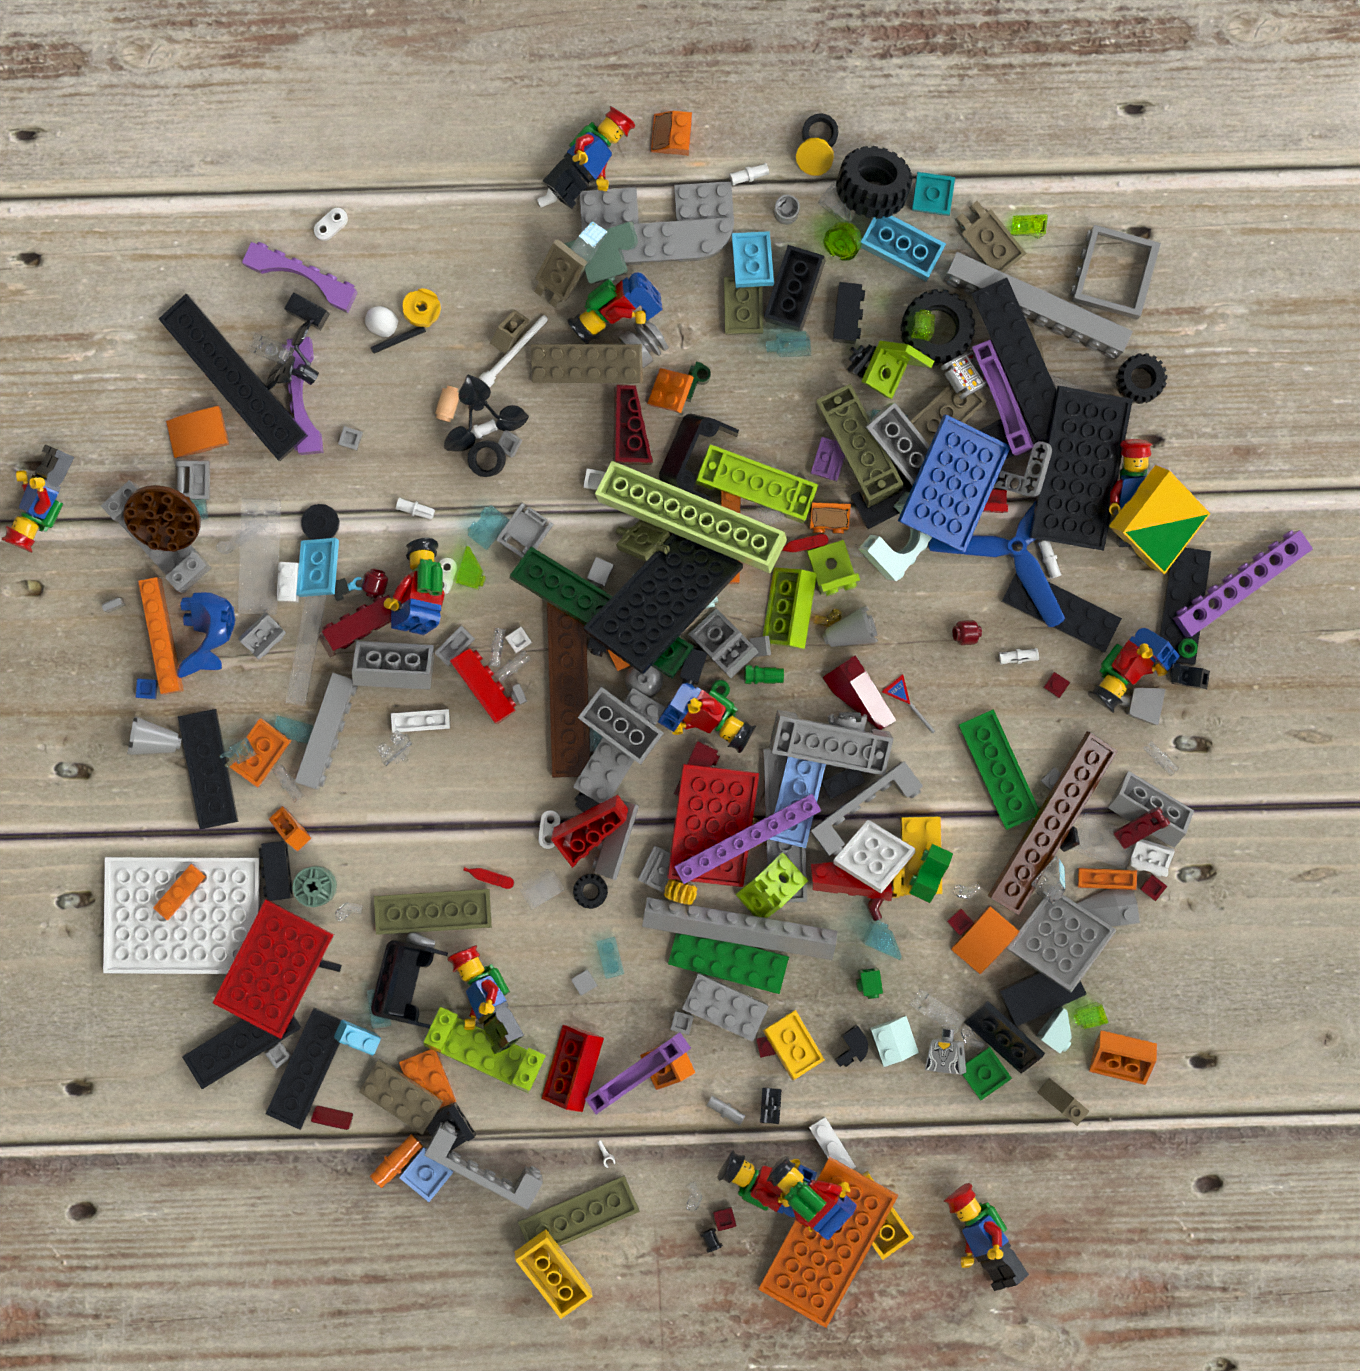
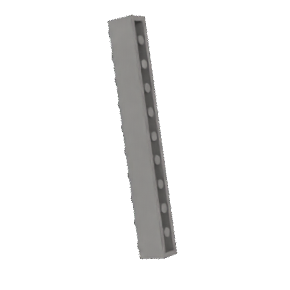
M648 897L642 927L828 960L833 959L837 939L836 930Z

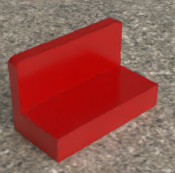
M992 489L983 512L1007 513V491Z

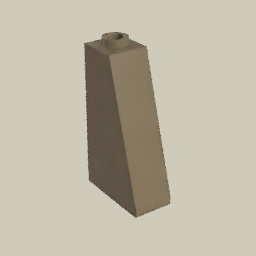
M1050 1078L1037 1092L1076 1126L1089 1113L1087 1108Z

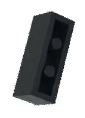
M839 282L832 342L855 344L856 339H860L861 328H858V321L862 320L863 309H860V302H864L865 290H862V284Z
M287 842L262 843L261 848H259V857L263 859L264 867H261L262 878H265L266 886H263L264 897H267L269 901L294 898Z

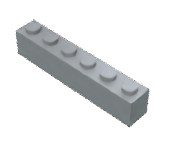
M332 673L295 780L296 783L314 789H320V786H324L327 778L324 775L326 768L329 769L333 761V758H331L332 751H336L339 744L338 734L343 731L345 726L344 716L349 714L352 703H349L351 696H355L358 689L357 685H353V679Z

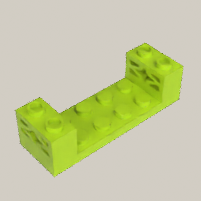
M711 444L707 448L695 484L713 490L716 488L785 514V518L801 524L807 518L818 484Z
M442 1007L439 1008L423 1042L424 1046L529 1094L546 1055L529 1047L525 1049L516 1044L494 1055L491 1049L494 1043L484 1029L475 1026L474 1030H465V1021L458 1018L457 1014Z

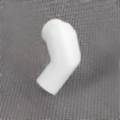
M548 188L546 196L538 198L537 201L540 208L556 202L557 197Z

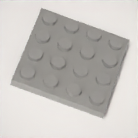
M1051 888L1020 929L1017 936L1008 945L1007 950L1071 993L1113 937L1116 929L1054 888Z

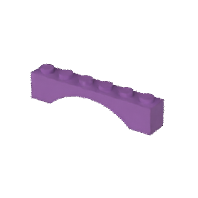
M257 242V244L250 243L242 261L245 267L261 274L285 271L304 276L323 291L331 306L349 313L358 293L354 289L355 286L347 281L341 283L337 281V277L329 273L323 275L319 273L320 270L311 265L308 268L302 265V261L294 257L290 260L285 257L286 254L275 249L274 252L268 250V246L261 242Z
M305 337L299 345V350L312 363L314 360L312 339ZM287 339V345H284L285 356H288V358L290 356L295 357L293 368L296 369L299 364L302 363L304 365L305 362L295 351L294 346L291 345L292 339ZM291 375L292 381L288 383L289 394H292L293 401H290L291 413H294L295 421L308 435L295 448V451H298L300 455L324 453L322 434L314 427L304 407V381Z
M992 340L974 346V353L996 402L1012 453L1018 456L1032 450V440Z
M679 1032L586 1097L585 1100L593 1112L598 1114L686 1053L691 1047Z

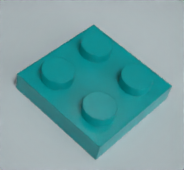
M917 172L912 211L950 216L955 177Z

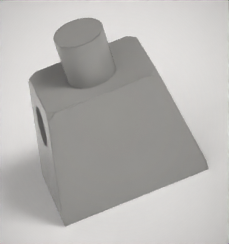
M1131 688L1130 695L1124 694L1120 698L1123 703L1119 705L1127 706L1126 715L1151 725H1159L1165 689Z

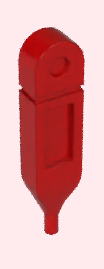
M819 534L793 540L787 543L782 551L796 553L827 545L829 539L827 535Z
M464 867L463 871L469 872L477 880L501 886L505 889H511L515 883L511 877L483 868L468 869Z

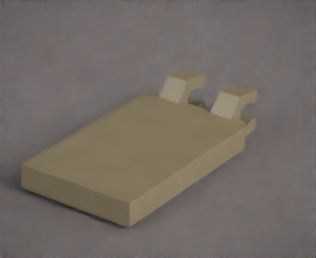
M978 201L969 207L974 215L977 216L973 221L970 222L963 213L955 219L962 228L960 230L962 232L961 236L982 262L989 267L1004 273L1027 254L991 209L989 211L985 210Z
M556 239L535 277L539 283L534 292L541 296L543 291L551 290L554 295L549 304L556 308L559 302L566 301L570 297L588 262L560 240Z

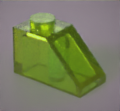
M928 310L916 312L911 338L930 341L934 334L935 314H931V311Z
M466 546L455 583L479 590L480 587L484 586L486 576H484V571L472 549Z
M1098 1002L1074 1009L1076 1012L1073 1015L1077 1026L1080 1025L1083 1029L1109 1023L1103 1005Z

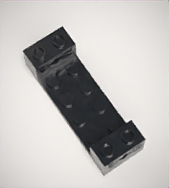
M590 637L588 649L591 650L590 653L602 657L603 654L607 655L608 649ZM696 649L691 651L684 662L680 674V679H683L682 683L698 684L707 657L706 652Z

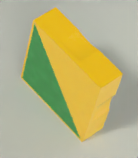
M1155 465L1140 484L1134 496L1124 505L1109 527L1123 541L1130 544L1135 553L1150 568L1165 574L1209 517L1210 512L1171 471Z

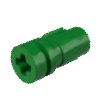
M745 665L744 683H783L784 668H760L757 665L754 667L752 665Z

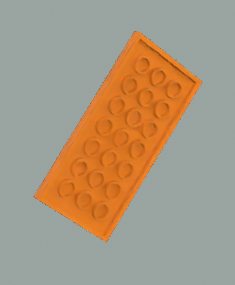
M830 1156L817 1181L820 1180L837 1185L847 1182L851 1192L845 1193L857 1205L854 1214L829 1240L822 1237L814 1229L810 1232L805 1226L795 1220L758 1289L827 1328L898 1198V1194Z

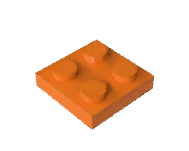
M660 368L647 404L681 413L694 377Z

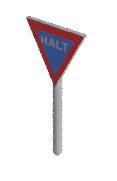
M903 674L882 691L884 694L907 703L931 733L935 732L910 702Z

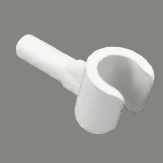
M598 1141L597 1144L604 1156V1165L609 1168L606 1160L612 1159L615 1164V1158L606 1151L602 1141Z

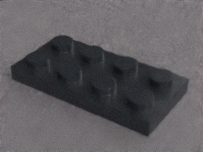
M988 1001L964 1021L970 1029L1021 1074L1042 1059L1045 1054L1043 1050Z

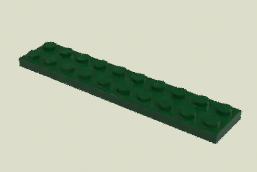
M533 547L529 548L509 577L514 582L584 625L613 597ZM678 637L652 667L673 679L694 646Z

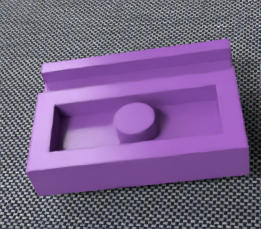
M821 437L810 474L837 482L844 461V455L837 441Z

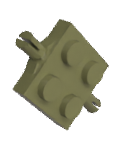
M639 520L629 529L618 526L616 529V533L623 536L616 544L617 549L641 560L647 561L658 550L665 554L670 550L669 546L664 545L665 541L670 537L669 532L642 520Z

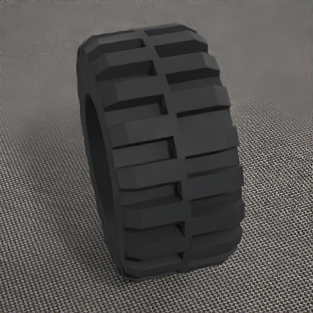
M863 146L860 150L857 148L845 156L837 177L836 191L842 203L846 204L849 210H854L855 214L865 215L866 218L875 217L876 219H881L883 216L887 218L898 213L904 207L912 185L913 177L910 172L911 170L908 164H905V160L902 157H898L897 153L889 152L887 148L880 149L878 146H872L871 148ZM864 179L876 180L884 186L871 184Z
M938 289L931 290L929 293L926 291L921 293L919 297L914 298L903 315L900 327L902 342L909 344L932 359L934 366L942 363L944 365L964 354L972 342L975 333V318L972 317V309L967 307V302L964 299L958 298V294H950L949 290L944 289L942 292L938 291ZM930 311H942L948 314L953 319L956 327L953 338L942 345L928 342L920 332V322L925 314Z

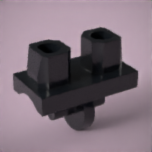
M869 344L866 348L860 345L858 349L851 347L849 350L852 355L849 357V361L852 364L846 370L850 374L863 379L867 370L865 365L868 361H871L876 350L875 345Z
M762 1087L760 1123H780L782 1089Z

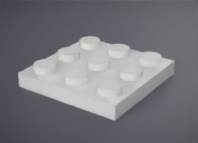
M867 820L843 848V851L836 856L834 864L874 890L882 893L915 854V848L870 820Z

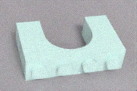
M905 492L894 505L900 513L910 492ZM910 527L909 541L898 552L893 551L880 536L870 535L860 546L859 550L887 580L897 581L904 576L906 569L916 561L919 553L926 549L932 537Z

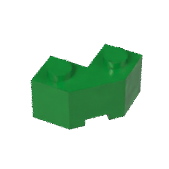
M934 844L930 846L929 850L925 849L920 859L922 863L919 870L910 879L909 885H911L909 894L931 903L938 891L941 879L950 865L953 853Z

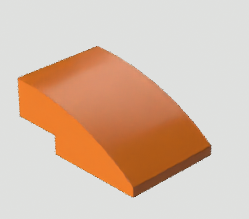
M220 406L195 411L166 421L174 458L211 451L214 448L229 445Z
M988 906L978 919L974 921V924L954 944L951 950L981 974L1020 931L991 906Z

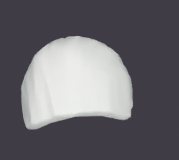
M376 306L367 312L365 325L373 334L389 337L397 328L398 318L388 308Z

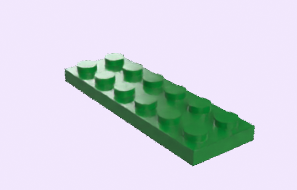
M994 709L959 724L960 731L1005 830L1035 818L1039 808Z
M676 933L668 965L780 994L789 956L748 945Z

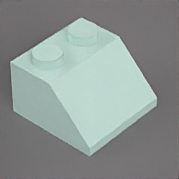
M1063 1007L1055 1009L1036 1036L1060 1054L1069 1048L1072 1038L1068 1012Z
M906 1016L870 1028L883 1067L901 1062L919 1053Z

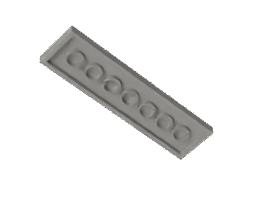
M764 749L766 817L775 812L788 757L772 754L770 749ZM770 839L766 840L767 866L783 852L806 877V848ZM779 875V880L782 883H786L785 877ZM807 883L788 902H807Z

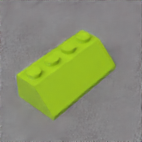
M774 567L763 636H769L770 644L805 649L817 573L802 569Z

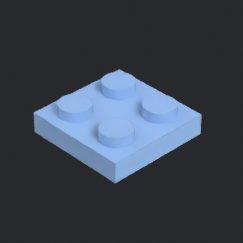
M424 1147L399 1178L430 1202L454 1171L424 1156L426 1149Z

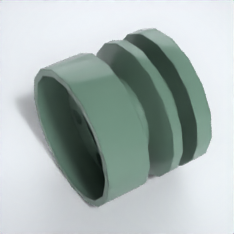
M313 866L303 869L296 875L293 880L292 889L299 903L306 907H318L327 904L333 899L337 891V881L329 869L322 866ZM316 882L315 886L318 887V890L312 892V888L309 885Z

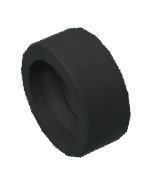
M824 113L810 116L803 126V141L810 138L809 130L814 123L824 122L831 129V137L827 143L830 147H833L839 134L836 121L830 115Z
M486 440L477 442L471 447L468 452L467 461L473 473L480 477H491L503 470L506 455L498 443ZM485 447L494 450L497 456V463L490 470L480 468L476 460L478 451Z

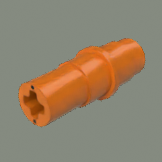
M410 1134L388 1157H384V1161L370 1175V1178L380 1188H383L398 1173L402 1172L401 1170L423 1145L415 1136Z

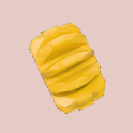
M669 879L664 889V896L685 905H691L697 895V887L688 882L683 884L682 880Z

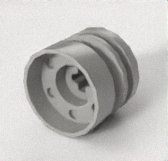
M647 320L642 324L644 328L639 324H634L637 334L627 330L618 337L621 344H642L643 369L653 361L650 355L651 351L658 356L661 355L657 346L663 351L669 348L659 329Z

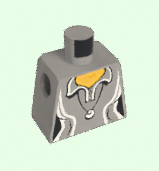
M942 1028V1039L937 1038L931 1041L925 1066L926 1071L959 1075L966 1073L963 1041L953 1040L954 1029Z

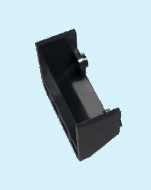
M692 413L685 415L659 472L660 481L710 501V496L693 490L696 478L692 472L685 469L699 434L705 437H713L718 430L737 437L739 429L713 418Z
M395 940L388 942L371 1004L372 1014L377 1017L430 1029L431 1025L418 1022L419 1008L411 1003L420 967L426 968L430 966L434 954L448 956V952Z

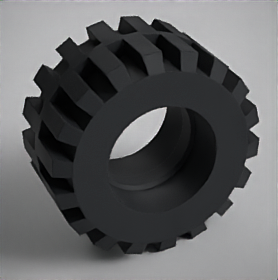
M1138 353L1135 356L1129 357L1120 366L1119 372L1116 374L1118 379L1116 386L1120 388L1118 390L1119 393L1124 394L1123 398L1133 399L1132 403L1138 402V404L1154 400L1162 393L1163 388L1167 384L1165 381L1168 379V375H1165L1166 367L1161 365L1163 362L1161 360L1158 362L1156 360L1157 357L1154 355L1151 357L1149 353L1144 355ZM1137 368L1146 370L1151 376V386L1147 389L1135 386L1131 377L1133 370Z

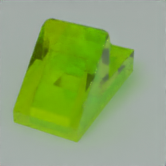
M1048 215L1013 216L1011 235L1033 236L1040 239L1046 234Z

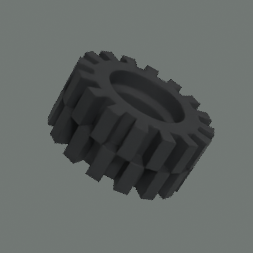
M583 875L574 884V899L583 908H597L606 900L608 887L604 879L598 875ZM587 884H594L598 888V894L593 899H588L583 894V888Z

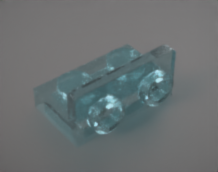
M492 505L489 508L486 506L480 513L481 518L477 523L474 521L468 528V536L485 550L489 549L509 522V519Z

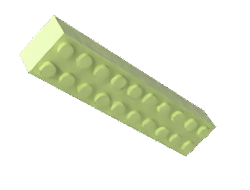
M611 461L595 492L598 502L767 573H771L787 541L785 532L614 461Z

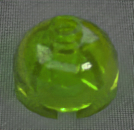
M847 221L837 222L826 231L823 243L830 255L833 257L836 255L842 261H849L855 258L862 247V234L853 223Z

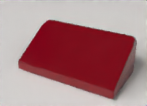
M316 1106L311 1122L349 1130L352 1125L353 1113Z

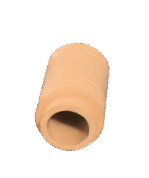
M448 385L446 389L442 388L435 412L437 419L451 422V419L454 418L459 402L458 388Z

